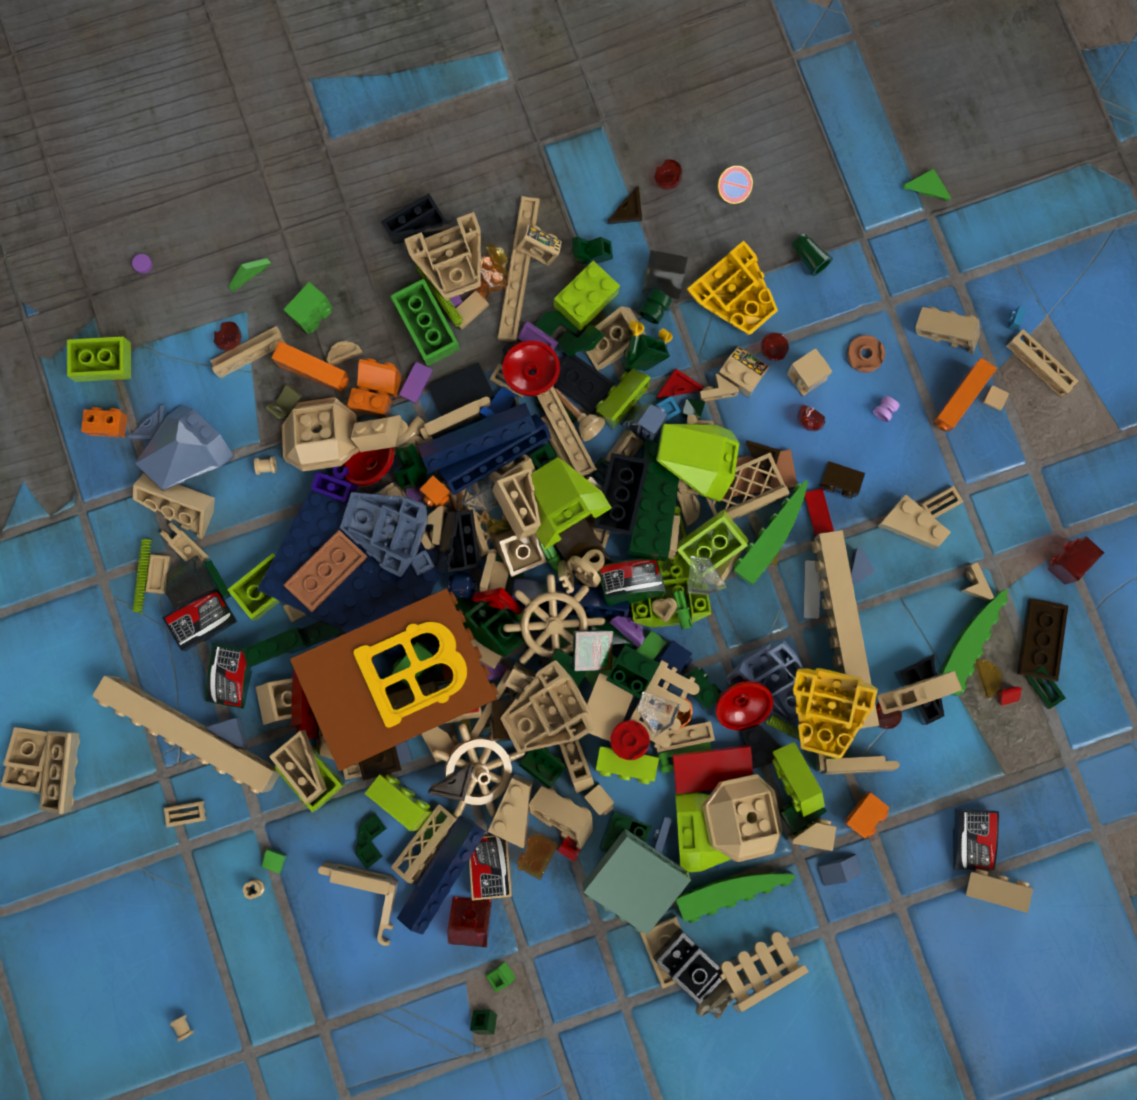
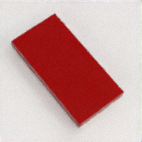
M750 745L672 755L676 794L714 790L719 782L753 775Z

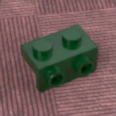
M547 747L529 751L519 764L522 769L547 788L553 786L567 767L560 757L552 755Z

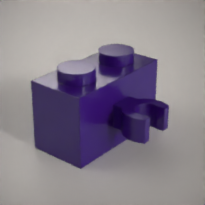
M340 466L333 467V476L317 471L311 490L347 503L351 492H357L358 486L343 480L349 473L348 467H344L341 473L339 472Z

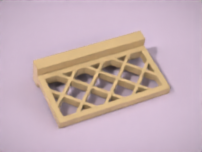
M768 453L736 467L735 473L740 472L739 475L735 474L737 480L734 488H728L732 490L729 500L722 499L721 501L727 503L725 511L732 520H735L785 498L790 493L787 486H785L771 453ZM769 459L771 464L769 472L758 469L761 461ZM750 468L755 470L751 480L741 477L743 469ZM757 471L768 475L764 485L753 481ZM769 476L777 478L780 486L774 489L766 486ZM739 479L750 483L746 493L736 489ZM752 484L763 487L760 495L753 496L748 494ZM734 491L745 495L742 503L736 504L731 502ZM706 498L715 516L718 514L714 507L716 501L714 500L712 503L711 499Z

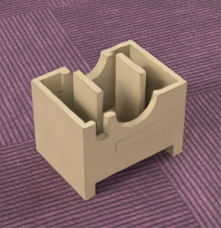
M815 348L794 362L789 368L787 375L801 395L804 396L824 383L832 373V370Z

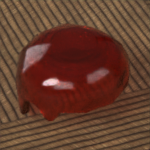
M666 159L662 166H657L654 179L656 184L662 189H674L680 184L683 172L679 162L673 159Z
M224 322L221 324L220 331L214 332L213 342L220 350H233L242 340V333L235 322Z
M778 332L765 335L760 344L761 353L766 359L771 361L783 360L789 351L787 338Z
M802 405L798 412V423L807 431H819L826 423L823 414L807 405Z
M880 703L876 704L879 721L878 727L885 730L896 728L902 720V712L897 710L883 714Z

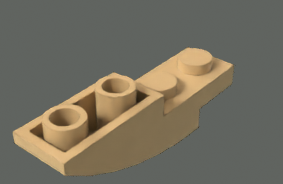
M951 671L918 681L915 684L877 695L883 714L942 698L958 692L962 688L956 672Z

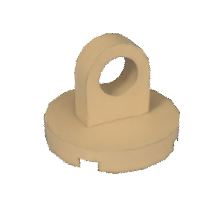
M593 549L588 551L582 558L571 556L567 561V566L570 571L574 570L576 572L575 576L579 581L588 587L595 588L601 582L597 572L603 567L605 559L600 550ZM597 556L600 560L592 563L589 561L590 558Z

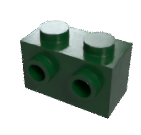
M696 667L685 678H695L694 683L699 686V692L693 696L704 710H707L718 701L721 690L715 683L710 684L707 680L709 676L703 668L699 670Z

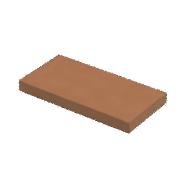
M791 449L780 451L776 466L785 486L788 489L795 488L797 480ZM753 457L737 458L736 467L754 460ZM745 468L741 473V477L751 480L755 470ZM757 471L753 481L764 485L765 479L762 473ZM734 477V480L730 485V487L734 488V485L736 483V477ZM772 477L771 483L766 484V486L774 489L780 486L777 478ZM739 479L736 489L746 493L750 483ZM752 484L748 494H760L763 487ZM728 489L723 499H729L732 490ZM734 491L732 498L745 495Z
M338 530L283 586L308 610L313 612L367 556Z

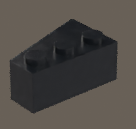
M429 193L381 221L393 245L405 242L404 239L421 232L424 237H429L450 229Z
M473 509L446 512L444 514L436 573L481 567Z
M934 654L927 655L895 671L894 674L901 687L938 676L934 664ZM942 698L912 707L921 725H928L945 716Z

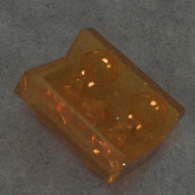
M492 255L481 257V286L477 290L483 299H486L490 292L506 289L508 286L507 280Z
M535 833V835H531L526 844L528 848L525 853L520 855L517 861L519 864L517 869L523 870L541 880L560 844L540 833Z

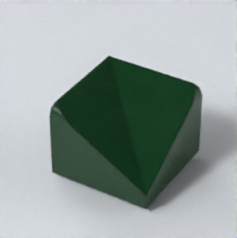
M687 398L681 417L687 418L688 415H695L700 420L706 401Z
M473 1010L470 1031L477 1035H494L497 1014L491 1010Z

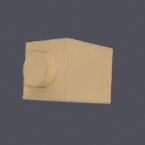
M600 784L584 796L598 815L602 813L606 815L614 808L612 806L614 801Z

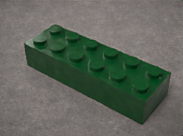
M645 440L641 459L649 460L633 535L630 536L627 556L657 559L658 561L665 562L669 555L679 478L656 461L659 442Z

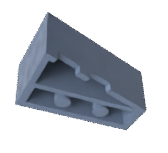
M658 405L634 406L621 423V426L632 431L644 441H655L661 433L662 425L666 422L667 414Z

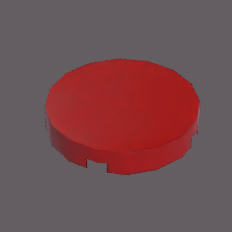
M633 720L619 723L613 729L610 736V745L614 753L619 758L625 760H636L642 757L647 752L650 744V736L647 729L641 723Z

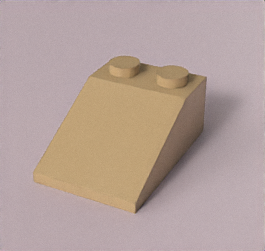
M619 307L595 326L605 336L593 350L586 351L597 371L625 356L624 350L629 346L630 336L634 332L629 328V324L632 320L638 322L630 308ZM643 331L642 333L639 334V336H640L641 334L647 335V334L645 333V331Z

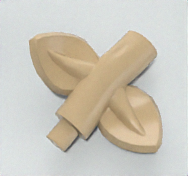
M417 416L409 427L401 419L396 445L393 447L394 455L396 454L395 449L397 447L413 443L419 458H422L419 445L426 442L419 434L421 433L420 429L424 428L426 423Z

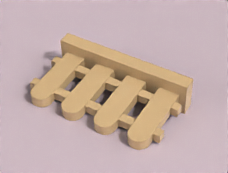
M662 660L630 720L641 723L647 729L650 740L655 742L654 747L658 749L660 746L667 748L671 745V738L666 735L669 728L673 730L680 728L681 722L675 717L678 711H689L690 704L684 700L687 694L696 695L699 692V686L694 683L695 678L690 677V679H687L677 674L675 667L672 670L668 669V663ZM660 679L665 680L662 687L658 686ZM670 683L683 690L680 697L667 691ZM651 696L656 698L653 705L648 703ZM660 701L674 708L671 715L657 708ZM642 713L647 715L644 722L639 721ZM651 718L665 725L662 732L648 725Z
M779 932L772 933L770 936L772 945L769 947L763 942H757L753 947L755 955L750 957L745 951L738 953V965L733 966L729 961L721 963L720 970L722 974L719 976L721 980L725 979L732 991L729 994L731 999L735 998L737 1001L732 1004L736 1012L745 1011L809 972L805 965L797 964V961L800 959L797 955L793 956L787 945L789 939L787 936L783 937ZM773 950H776L782 962L778 966L770 954ZM758 959L766 972L761 976L753 963ZM741 969L749 982L745 986L737 974V971ZM786 969L787 972L782 975L780 971ZM769 978L770 982L765 985L764 981ZM752 988L754 992L748 995L747 991Z

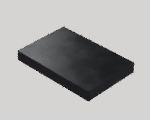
M566 355L560 362L559 377L553 387L558 388L567 397L593 414L598 403L602 399L604 400L615 383L576 355Z
M479 362L428 385L441 416L481 398L489 397L492 399L495 397Z

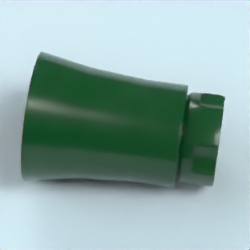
M801 234L791 245L808 267L812 276L821 273L833 260V257L820 248L807 234Z

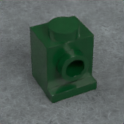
M550 443L530 454L535 470L540 469L557 458ZM544 459H547V460H548L547 462H545L544 464H542V461H543Z

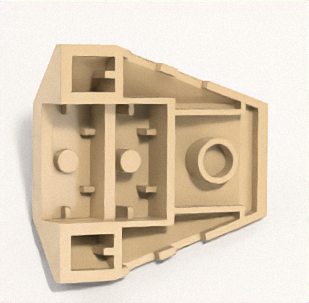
M474 212L457 218L459 225L425 238L421 232L404 239L410 257L445 300L481 286V229Z
M556 660L537 672L533 681L524 688V692L518 699H515L500 718L518 753L576 741L593 731L592 715L573 678Z

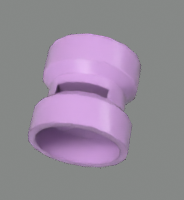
M884 396L881 399V404L874 409L873 413L880 420L889 422L892 418V413L896 412L900 405L893 398Z

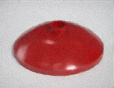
M529 340L518 343L508 351L503 361L502 371L506 383L513 391L525 396H537L547 392L554 386L559 377L560 363L557 354L550 346L540 341ZM530 371L536 372L534 375L529 374Z
M394 448L365 452L359 451L355 455L353 454L342 465V470L344 467L349 468V473L345 478L356 486H367L377 482L390 469L394 459Z
M740 682L729 687L721 694L715 707L716 716L719 722L728 729L738 731L749 729L759 725L769 716L773 707V697L769 689L759 682Z

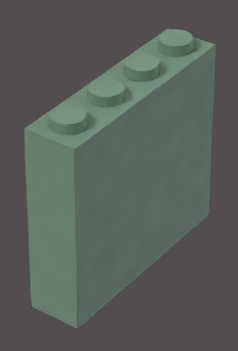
M624 829L582 883L584 895L589 900L597 901L604 910L612 911L619 920L627 921L637 932L642 931L648 935L691 879L687 870Z

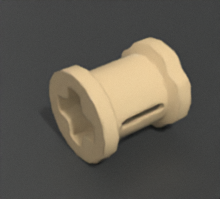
M274 456L270 459L255 458L254 468L256 475L264 472L277 473L276 458Z
M259 879L246 883L242 890L244 897L250 900L263 894L265 885ZM255 885V890L257 891L255 893H252L253 889L251 886Z
M186 1014L169 1024L170 1027L174 1028L178 1036V1042L194 1033V1030L190 1029L186 1021Z

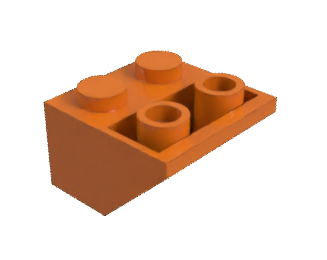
M370 358L365 360L359 359L357 386L367 388L369 392L373 393L382 391L387 393L389 397L397 398L402 376L395 365L384 362V365L379 364L376 360Z

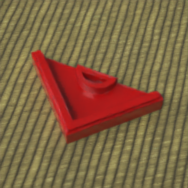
M675 368L656 398L663 399L700 392L705 387Z
M502 587L475 593L472 598L474 602H488L489 606L504 610V608L511 609L517 615L521 614L523 609Z

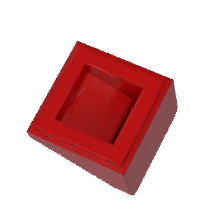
M1015 686L997 691L1000 705L1018 702L1021 696V687Z
M567 836L560 845L558 852L575 861L581 850L576 847L577 842Z

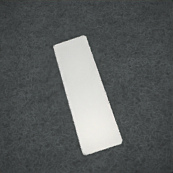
M810 560L805 561L804 618L818 619L820 608L818 580H820V573L816 572L815 561Z

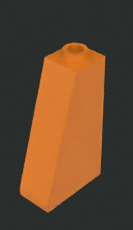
M281 341L278 342L272 359L281 369L342 393L343 388L346 389L348 386L349 376L346 371Z
M980 358L970 367L933 422L936 423L937 428L950 432L956 426L997 368Z

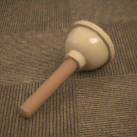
M555 388L562 404L577 418L581 439L589 441L594 438L605 425V419L597 415L582 413L558 388Z

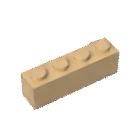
M145 473L133 484V500L154 512L158 510L164 515V518L169 521L172 519L182 524L181 528L187 531L190 529L197 533V537L203 539L214 513V497L181 485H176L162 491Z

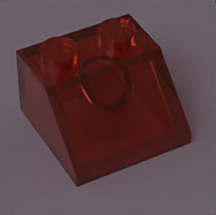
M453 897L447 928V943L487 947L492 900L472 901V898Z

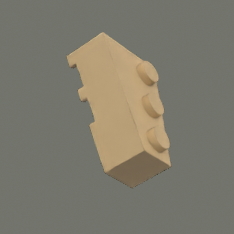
M922 307L915 327L916 334L936 342H940V340L952 343L951 347L957 348L958 345L968 348V353L974 354L980 336L979 319L972 315H958L954 311H939L935 307Z
M531 468L498 480L492 490L518 540L535 534L541 525L538 506L535 501V489L532 484Z
M904 495L876 526L891 531L898 536L901 535L930 549L939 547L951 533L907 495Z
M306 730L299 731L269 756L306 804L311 803L327 790Z
M514 774L488 832L524 849L527 842L529 803L531 802L533 782Z
M541 786L529 803L532 815L550 828L553 825L561 830V836L565 839L569 836L577 842L576 847L580 850L593 832L591 812L585 807L580 808L575 805L571 799L559 796L551 788L547 789Z
M976 869V872H971L966 896L1028 913L1033 887H1029L1030 883L1017 880V883L1010 882L1009 877L998 874L995 878L988 876L989 872Z

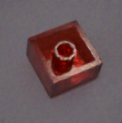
M1087 536L1081 539L1076 538L1074 541L1070 540L1063 547L1064 552L1061 555L1057 554L1050 561L1051 566L1048 570L1063 584L1079 581L1105 552Z

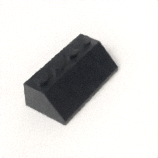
M611 453L602 493L612 508L596 518L594 525L596 532L615 536L633 535L649 460Z

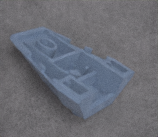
M180 405L166 416L137 460L136 466L163 491L186 482L185 480L192 477H199L205 472L221 468L234 455L222 436L194 409Z
M351 492L340 528L355 543L360 544L369 556H373L383 569L401 577L418 552L428 522L426 505L409 497Z
M773 639L746 656L730 672L726 680L732 686L746 681L759 682L765 685L773 697L771 713L791 725L799 721L798 713H796V698L793 687L797 670L804 668L798 655L785 641Z

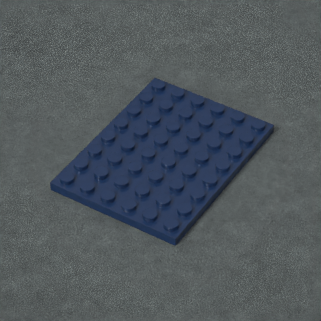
M310 490L257 589L258 591L344 633L351 632L431 595L441 573H436L438 549H426L421 542L417 554L426 550L435 567L417 576L410 564L404 574L399 577L383 569L373 556H369L360 544L355 543L340 528L347 507L346 504L327 495ZM340 530L367 558L311 612L283 585ZM398 644L383 652L399 658L404 647Z

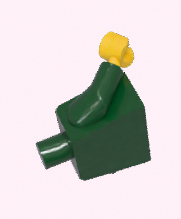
M632 320L630 322L629 328L634 332L630 336L629 346L624 350L626 361L622 363L625 371L630 372L632 368L647 371L670 357L666 343L672 340V333L662 328L658 334V337L661 339L643 334L639 336L644 331V325L640 321L635 322Z

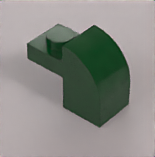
M580 237L572 238V253L575 258H578V263L590 264L594 261L597 264L613 259L610 240L603 237L590 241Z
M413 443L401 445L395 450L403 466L395 471L394 475L401 490L419 485L427 475V468L422 458H419Z

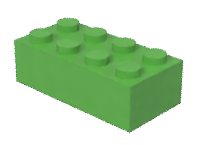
M424 279L391 295L393 303L427 367L461 350Z

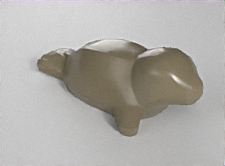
M741 972L738 976L745 986L748 980L744 972ZM725 979L718 984L701 1004L696 1001L697 1015L704 1016L707 1013L713 1012L715 1018L719 1019L727 1006L734 1000L729 995L732 991Z

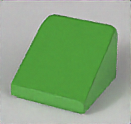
M270 848L266 849L262 868L281 874L287 854Z
M506 962L485 975L495 992L510 985L516 979Z

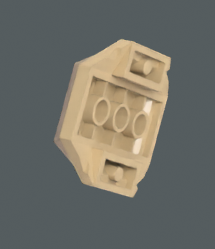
M335 397L298 402L282 424L283 458L285 462L292 464L301 471L342 466L353 454L355 455L360 451L351 439L354 423L358 422L357 415Z
M758 774L719 782L710 797L702 805L710 846L735 862L774 854L783 831L775 790ZM747 814L750 816L749 822L747 821Z

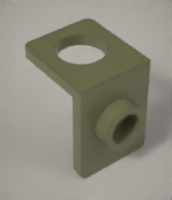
M286 385L277 401L268 404L265 408L278 419L287 417L300 400L301 395L291 386ZM273 408L280 410L281 413L275 411Z

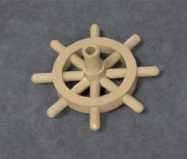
M549 574L547 576L548 591L535 596L532 600L520 590L515 592V597L526 605L522 613L521 623L506 624L503 630L505 632H522L524 641L529 648L520 657V663L525 664L534 653L550 658L556 648L571 654L573 653V635L565 628L579 627L578 631L587 630L588 626L603 625L605 623L603 617L587 618L584 608L579 603L589 591L588 586H582L573 597L565 592L556 591L555 577ZM556 600L567 603L558 615ZM549 601V615L538 605ZM573 609L579 619L564 620ZM532 612L544 622L529 623ZM545 629L536 640L533 639L530 630ZM559 634L569 642L568 645L560 648ZM551 635L552 649L541 646Z
M460 724L459 730L463 739L462 742L457 744L449 754L438 749L432 751L434 757L446 761L444 768L445 779L454 774L455 766L464 768L469 764L473 765L465 800L458 802L454 816L457 818L461 816L466 804H486L489 815L495 817L496 809L493 801L501 796L509 786L512 774L511 761L523 757L525 752L518 753L515 751L507 754L496 741H493V731L489 738H470L467 726ZM485 747L478 760L474 748ZM492 750L500 757L486 763ZM467 751L471 763L459 759L460 756ZM502 765L501 776L489 771ZM490 780L497 783L491 790L487 786ZM478 782L482 794H471Z

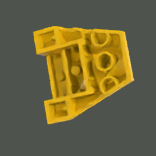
M742 241L721 261L686 289L699 305L747 335L752 334L778 311L771 291L767 288L764 281L765 276L758 266L757 256L745 241Z
M816 668V670L798 669L793 692L796 698L801 749L841 759L854 740L858 730L861 729L864 721L874 709L878 688L869 683H864L863 679L839 672Z

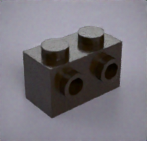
M828 461L825 464L819 486L823 487V490L826 492L834 493L836 491L841 493L842 497L852 499V497L855 498L859 495L865 473Z

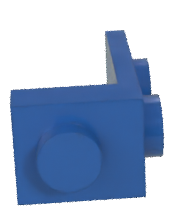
M501 387L491 404L487 408L483 406L481 409V420L510 409L517 395L507 388Z

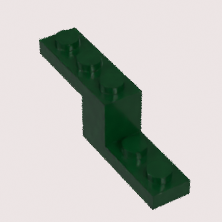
M319 621L304 628L295 627L243 648L242 651L248 667L251 668L285 653H296L344 632Z

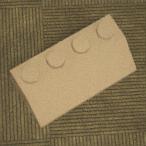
M66 731L47 732L39 810L58 814L71 812L74 802L73 788L76 783L75 769L78 763L77 750L80 744L79 733Z

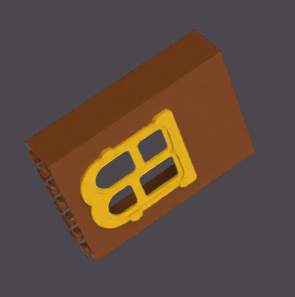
M446 588L290 659L339 771L497 699L498 690L495 684H490L487 678L491 675L486 664L482 666L479 660L483 657L478 646L473 647L471 641L474 640L470 629H465L463 625L466 619L461 609L457 611L455 607L458 602L453 591L449 592ZM423 633H432L439 640V650L433 657L420 661L413 649L411 639ZM398 644L403 645L411 662L410 667L387 678L380 679L372 663V657ZM443 663L448 665L453 671V681L451 684L431 695L424 696L416 681L415 674L435 664ZM402 679H406L414 694L415 701L395 710L392 708L385 688Z

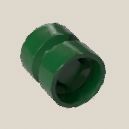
M653 288L646 297L647 302L641 305L638 313L645 320L653 324H659L664 315L663 311H667L672 300L662 291Z

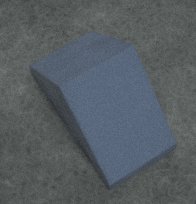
M858 547L853 551L850 564L853 585L876 572L862 548Z
M241 718L209 726L207 729L240 748H246L248 745Z
M856 854L818 866L824 886L845 883L862 874Z

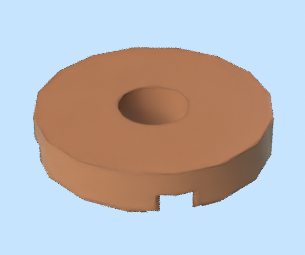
M862 335L850 343L846 356L848 363L853 369L861 373H870L878 369L883 363L885 349L883 344L875 337ZM868 350L871 357H862L861 351Z

